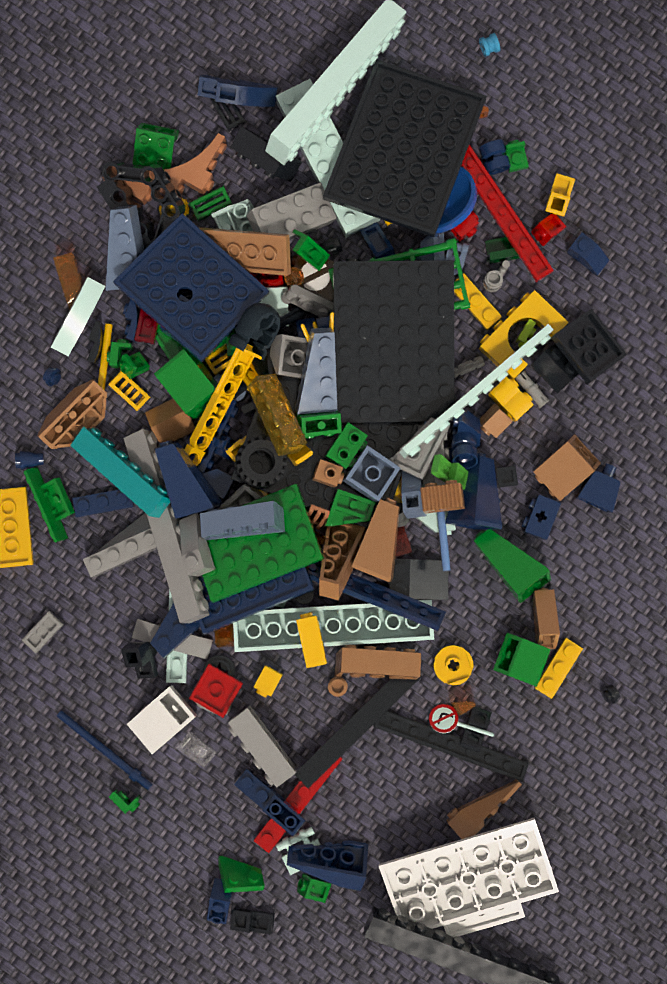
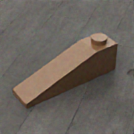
M514 780L460 806L458 809L455 807L448 813L447 823L461 839L476 835L484 827V819L494 816L499 808L497 805L499 803L504 804L522 784L518 780Z

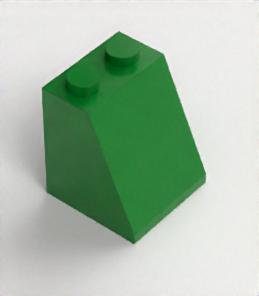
M183 349L154 373L186 415L193 419L202 416L217 386L216 381L203 362L201 363L190 352Z

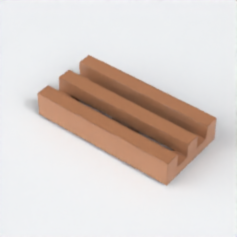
M313 504L307 510L312 526L316 524V528L320 530L328 519L330 511ZM314 510L317 511L313 518L310 517Z

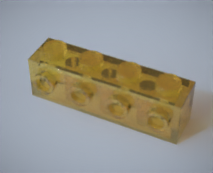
M277 375L256 376L247 388L278 456L298 453L307 444V441Z

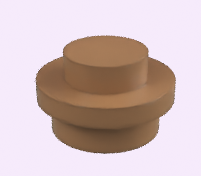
M334 677L328 683V690L333 696L340 697L347 691V682L342 677Z

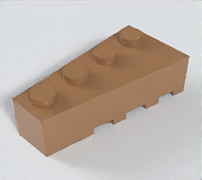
M355 524L327 527L323 549L324 559L322 560L319 578L320 596L339 601L353 570L352 564L365 536V527Z
M345 645V648H341L336 653L335 677H342L343 673H350V676L354 678L364 677L366 674H369V677L385 678V675H389L390 679H418L420 677L421 653H415L414 649H403V652L396 651V648L390 647L384 648V650H376L374 646L356 649V645Z

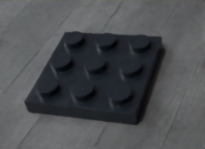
M592 309L551 337L586 384H589L627 355Z

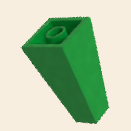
M491 529L482 530L475 536V546L520 604L534 594V591H537L551 581L550 571L546 566Z

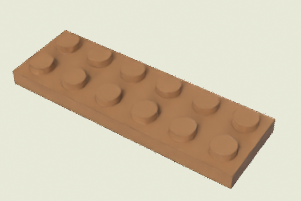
M198 227L248 272L286 276L291 274L289 234Z

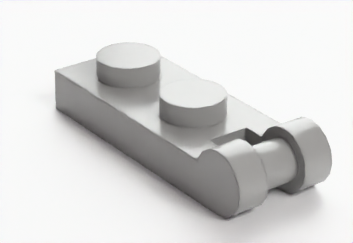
M297 285L291 286L288 291L281 295L283 303H292L320 318L330 316L331 312L334 313L333 302Z

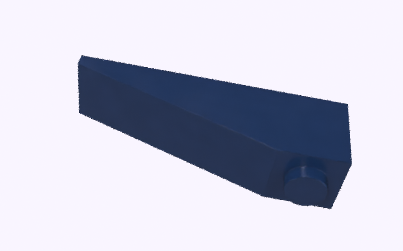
M346 840L338 844L325 842L324 845L317 846L313 844L289 846L286 865L339 887L361 891L367 874L368 844Z

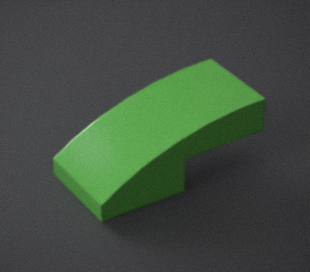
M442 454L434 455L431 473L443 482L457 480V483L462 484L464 490L468 471L459 463L449 462Z

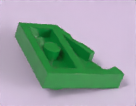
M337 489L325 526L369 521L375 502Z
M219 856L218 865L224 893L264 890L265 884L260 868Z

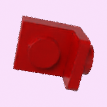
M551 214L539 222L531 233L542 246H545L567 226L556 214Z

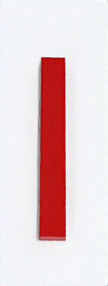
M469 144L461 167L470 173L476 184L477 194L535 281L538 282L554 270Z

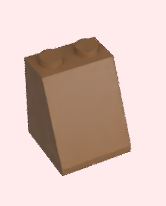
M574 434L535 469V478L539 483L546 485L549 489V494L553 498L561 501L590 476L601 462Z

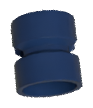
M494 140L479 148L482 159L486 160L484 166L490 175L504 172L511 167L508 156L504 155L506 148L503 140Z
M470 432L455 434L451 438L452 463H459L465 469L475 467L478 463L476 436Z

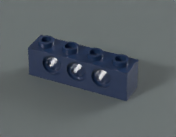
M232 400L225 413L224 420L221 421L217 429V436L215 438L220 440L222 435L227 436L231 428L229 422L231 418L236 417L239 410L236 401ZM213 418L206 422V427L212 424ZM204 436L198 438L197 445L203 442ZM211 443L208 447L209 454L203 457L200 464L196 466L201 473L211 471L215 463L212 459L217 447L211 445ZM195 453L189 456L192 461L195 458Z

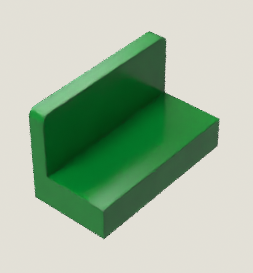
M294 229L292 233L299 238V241L293 248V251L314 269L320 271L330 254L309 236Z

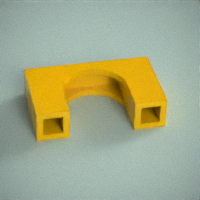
M535 290L531 294L527 292L520 300L522 304L518 308L514 306L506 314L509 317L504 322L500 320L493 327L495 331L491 336L486 334L480 341L482 345L479 350L497 367L515 353L508 342L509 329L515 323L531 319L541 329L549 324L554 329L549 335L550 337L569 323ZM521 359L523 363L515 370L510 368L507 371V377L515 379L528 364Z

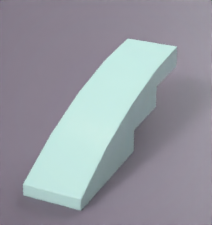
M89 277L86 278L51 348L69 356L105 288L104 285Z

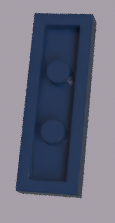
M120 490L72 498L76 518L134 507V502Z

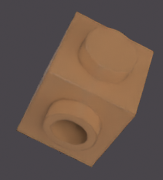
M495 403L480 418L481 429L488 436L492 434L495 438L513 422Z
M320 459L312 480L335 488L337 484L341 485L345 473H342L343 467Z

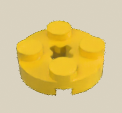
M455 645L446 646L435 655L433 663L434 672L444 683L450 685L462 684L467 681L473 670L472 657L462 647ZM452 659L454 662L459 663L455 671L452 668H448Z

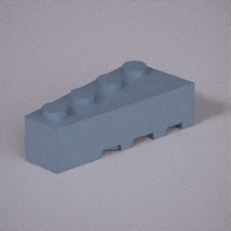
M137 205L122 206L110 210L106 291L119 290L113 281L144 251Z
M331 327L314 328L310 331L306 359L302 369L297 402L295 403L297 414L337 411L335 332Z
M274 501L240 507H226V509L222 510L208 509L206 512L200 513L201 537L206 540L285 532L284 509Z

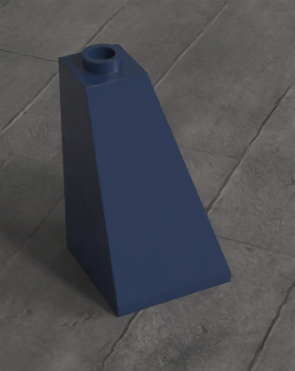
M171 440L159 443L160 448L154 450L175 519L212 509L222 504L219 496L179 442L172 444Z
M478 453L477 465L471 469H466L468 477L466 487L463 490L465 509L449 511L445 524L468 529H502L494 459L487 458L486 454Z

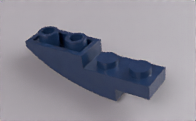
M201 74L199 76L197 95L213 98L216 102L275 107L278 87L245 80L238 82Z
M246 769L234 784L292 837L306 821L284 798L249 769Z

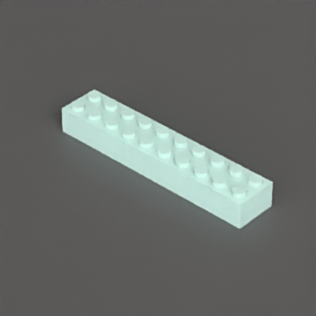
M392 0L384 1L271 133L265 150L283 165L288 160L290 162L294 160L300 146L302 148L305 147L310 140L309 136L312 133L315 134L322 124L320 123L323 119L327 120L331 116L334 106L338 107L342 103L346 92L350 93L353 90L357 79L361 80L364 77L368 66H373L376 59L379 58V53H384L390 45V40L397 38L401 32V27L405 23L404 16L406 11Z
M418 600L432 606V600ZM370 603L264 610L233 623L235 652L302 648L296 620L300 619L301 614L312 612L313 616L317 615L324 646L434 640V629Z

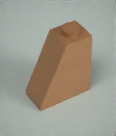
M541 588L534 591L533 595L536 644L549 649H556L560 630L554 589Z

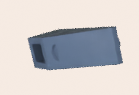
M402 471L401 494L404 515L407 519L427 516L423 512L420 490L423 487V480Z

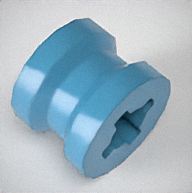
M495 33L490 34L487 38H479L480 48L485 57L489 56L492 52H500V44Z

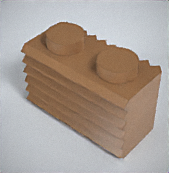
M457 480L445 481V485L427 483L425 487L420 488L422 507L425 514L465 509L463 486L461 483H457Z

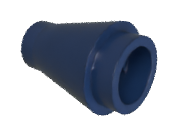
M26 451L15 453L16 468L23 470L44 465L43 453Z

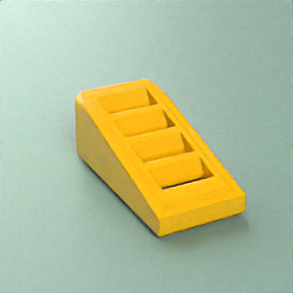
M122 371L108 383L136 411L150 398L145 391ZM124 378L125 381L117 388L115 385ZM128 383L131 384L125 393L121 391ZM135 388L137 391L129 399L127 397L128 394ZM139 394H142L143 397L135 404L133 401Z

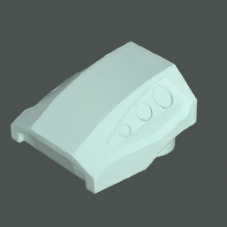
M249 199L229 205L211 214L218 229L253 232L246 216L254 208Z

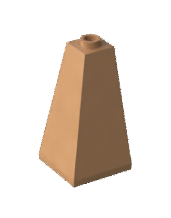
M386 497L385 501L380 499L352 567L391 582L394 576L400 507L396 506L397 501Z

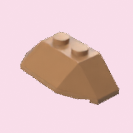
M94 380L75 387L46 416L37 436L51 449L70 447L83 427L95 428L105 418L107 392Z

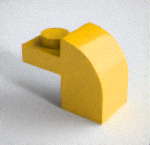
M556 173L546 203V212L562 217L565 216L575 182L574 178Z

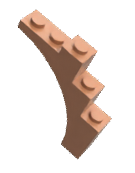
M218 133L210 145L198 156L182 165L164 170V172L166 171L170 175L171 183L175 189H178L182 194L185 188L183 185L185 184L203 195L206 191L212 189L214 178L209 171L214 170L217 165V157L226 150L225 136ZM112 166L113 174L117 175V169ZM149 171L150 178L154 180V173ZM122 180L124 185L131 188L134 200L143 205L147 201L150 202L152 200L149 185ZM160 188V192L165 195V190Z

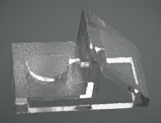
M189 732L176 747L177 750L203 768L217 753L212 747L203 742L195 732Z

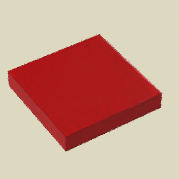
M209 663L189 699L224 718L243 682Z

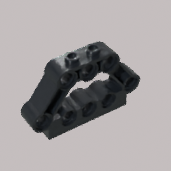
M114 160L105 163L102 167V175L105 181L98 185L97 188L109 208L112 210L117 207L137 205L140 225L145 228V234L141 232L144 250L182 213H185V204L182 201L181 193L178 189L174 188L170 175L166 171L164 172L161 166L157 164L149 166L126 164L121 160ZM112 166L117 169V175L113 174ZM150 170H151V171L154 173V175H155L154 180L151 179L150 176H149V171H150ZM122 180L149 185L152 199L159 202L162 206V214L156 233L153 232V223L143 216L142 206L133 200L131 188L124 185ZM160 188L165 190V197L160 194ZM119 191L124 195L123 200L119 197ZM171 205H173L176 209L175 214L172 213L170 210Z

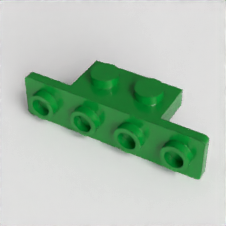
M37 467L25 470L26 481L31 488L34 500L38 504L42 518L45 520L53 541L56 543L68 539L61 520L74 514L75 511L60 477L44 483Z

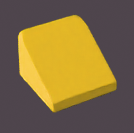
M300 444L288 452L287 455L294 466H297L312 456L313 452L305 444Z

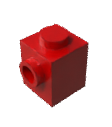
M472 211L461 224L450 231L459 242L467 236L470 238L478 231L476 228L479 225V218Z

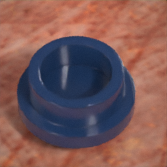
M50 367L45 371L43 380L48 386L56 385L61 379V371L58 368Z

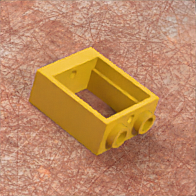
M312 612L301 614L300 619L296 621L306 668L327 664L317 615L313 616Z

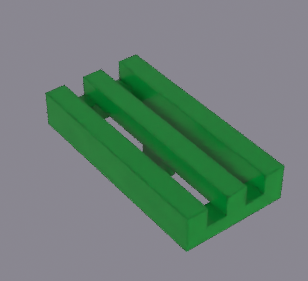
M224 186L190 202L189 205L197 221H200L212 213L232 205V202ZM223 193V196L197 209L195 208V206ZM226 200L225 202H223V203H221V204H219V205H217V206H215V207H213V208H211V209H209V210H207V211H205V212H203V213H201V214H198V213H200V212H202V211H204V210H206V209H208V208H210V207H212V206H214V205H216V204H218V203H220V202Z

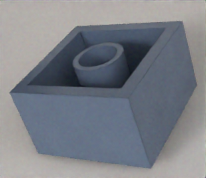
M367 445L343 481L376 503L381 499L400 470V467Z

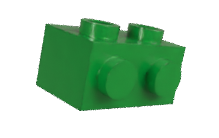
M338 410L336 412L297 414L296 412L297 432L304 438H314L319 435L332 436L336 433H342L341 413Z
M348 422L324 458L335 465L343 467V470L347 469V467L351 469L357 460L354 456L358 450L362 452L368 442L365 440L368 435Z

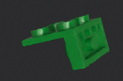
M141 123L136 128L132 164L143 166L157 164L163 170L171 169L174 142L179 137V130Z

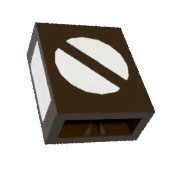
M294 255L291 266L294 268L292 274L287 276L285 284L288 285V289L293 285H297L333 302L334 290L329 269L333 268L334 261L327 259L321 270L318 271L299 255Z

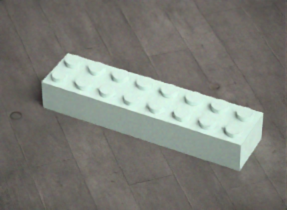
M311 79L276 95V103L284 118L313 86ZM330 117L327 120L323 119L320 123L322 124L315 134L312 133L309 136L310 140L304 148L300 146V150L317 183L321 182L324 190L343 145V141ZM330 202L345 238L380 221L379 218Z

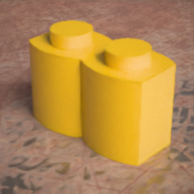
M505 377L488 395L512 421L516 422L533 406L531 402L533 399L528 393H522L518 389L519 384L513 378Z

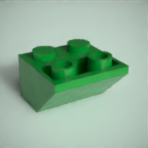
M507 633L493 670L537 687L551 649Z

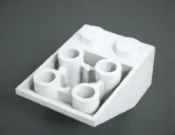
M171 685L127 725L150 753L153 754L192 721L197 714Z

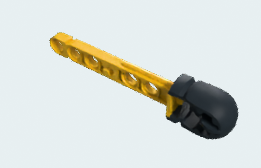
M258 302L249 306L242 314L235 328L236 334H233L229 340V343L236 347L190 437V444H187L184 449L188 456L195 453L193 463L196 466L200 464L205 454L204 451L209 447L254 357L264 360L267 354L266 349L271 347L279 331V314L269 304ZM250 338L254 339L252 345L248 344ZM237 365H240L239 372L234 374V368ZM231 383L230 389L225 392V385ZM213 418L212 424L206 427V422ZM204 436L203 442L197 445L198 438Z

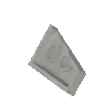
M432 417L389 459L399 466L400 470L421 480L424 479L433 462L434 455L437 454L450 427L448 426L442 432L440 430L435 432L434 435L436 437L428 444L422 443L419 446L421 450L413 457L408 455L404 459L399 452L436 420Z

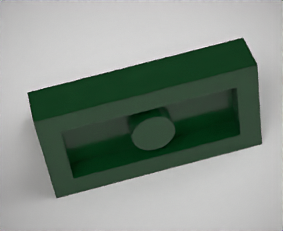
M507 237L485 241L489 264L521 259Z

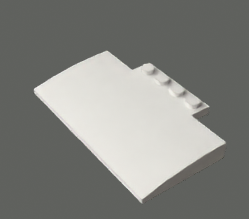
M535 818L379 864L380 872L397 916L402 915L410 921L423 923L432 929L444 926L446 934L453 937L523 918L525 914L521 905L522 902L559 892Z

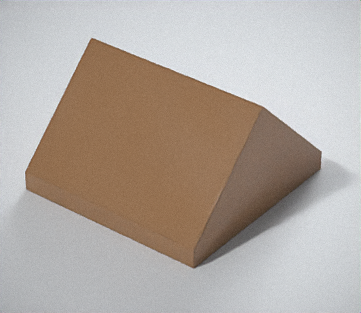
M174 399L145 412L149 425L159 443L181 439L193 433L196 428L191 417L185 414Z

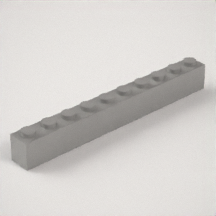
M142 429L123 438L130 462L138 464L141 467L140 471L152 476L157 486L160 485L166 489L154 450L157 448L155 434L152 431ZM170 502L160 518L148 515L147 517L179 622L190 624L209 616V605L204 598L202 592L203 585L198 576H190L186 573L181 557L180 518L175 519Z

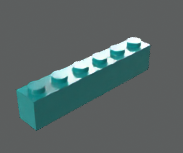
M83 427L70 446L148 516L160 518L170 504L167 490L160 485L157 486L152 476L140 471L141 467L135 462H130L127 459V454L115 449V444L109 439H104L98 429Z

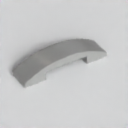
M137 619L132 638L143 642H151L160 625ZM191 634L174 651L208 659L213 640Z

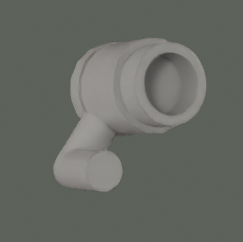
M503 261L497 271L492 270L486 274L483 279V287L486 291L496 292L501 288L503 275L510 266L509 261Z

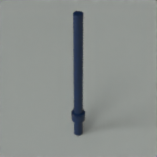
M60 710L56 715L126 772L133 782L137 781L147 790L152 787L153 784L141 775L142 772L137 768H132L65 712Z

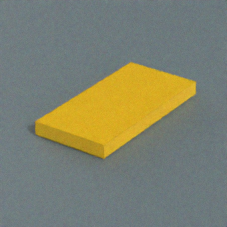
M27 487L0 489V568L34 565Z

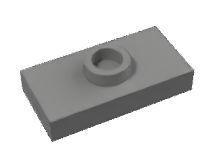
M48 611L22 641L36 654L64 624L53 613Z

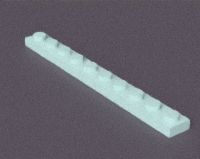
M549 324L546 325L405 445L399 453L404 459L408 455L413 457L421 450L419 446L422 443L428 444L436 437L434 435L435 432L438 430L442 432L450 425L449 420L453 417L455 419L459 418L465 412L463 408L468 404L470 407L479 400L478 396L482 392L487 394L494 387L492 384L496 380L501 382L508 375L507 371L510 368L515 370L523 363L521 359L524 356L529 358L537 351L535 348L541 343L543 346L551 339L549 335L554 329Z

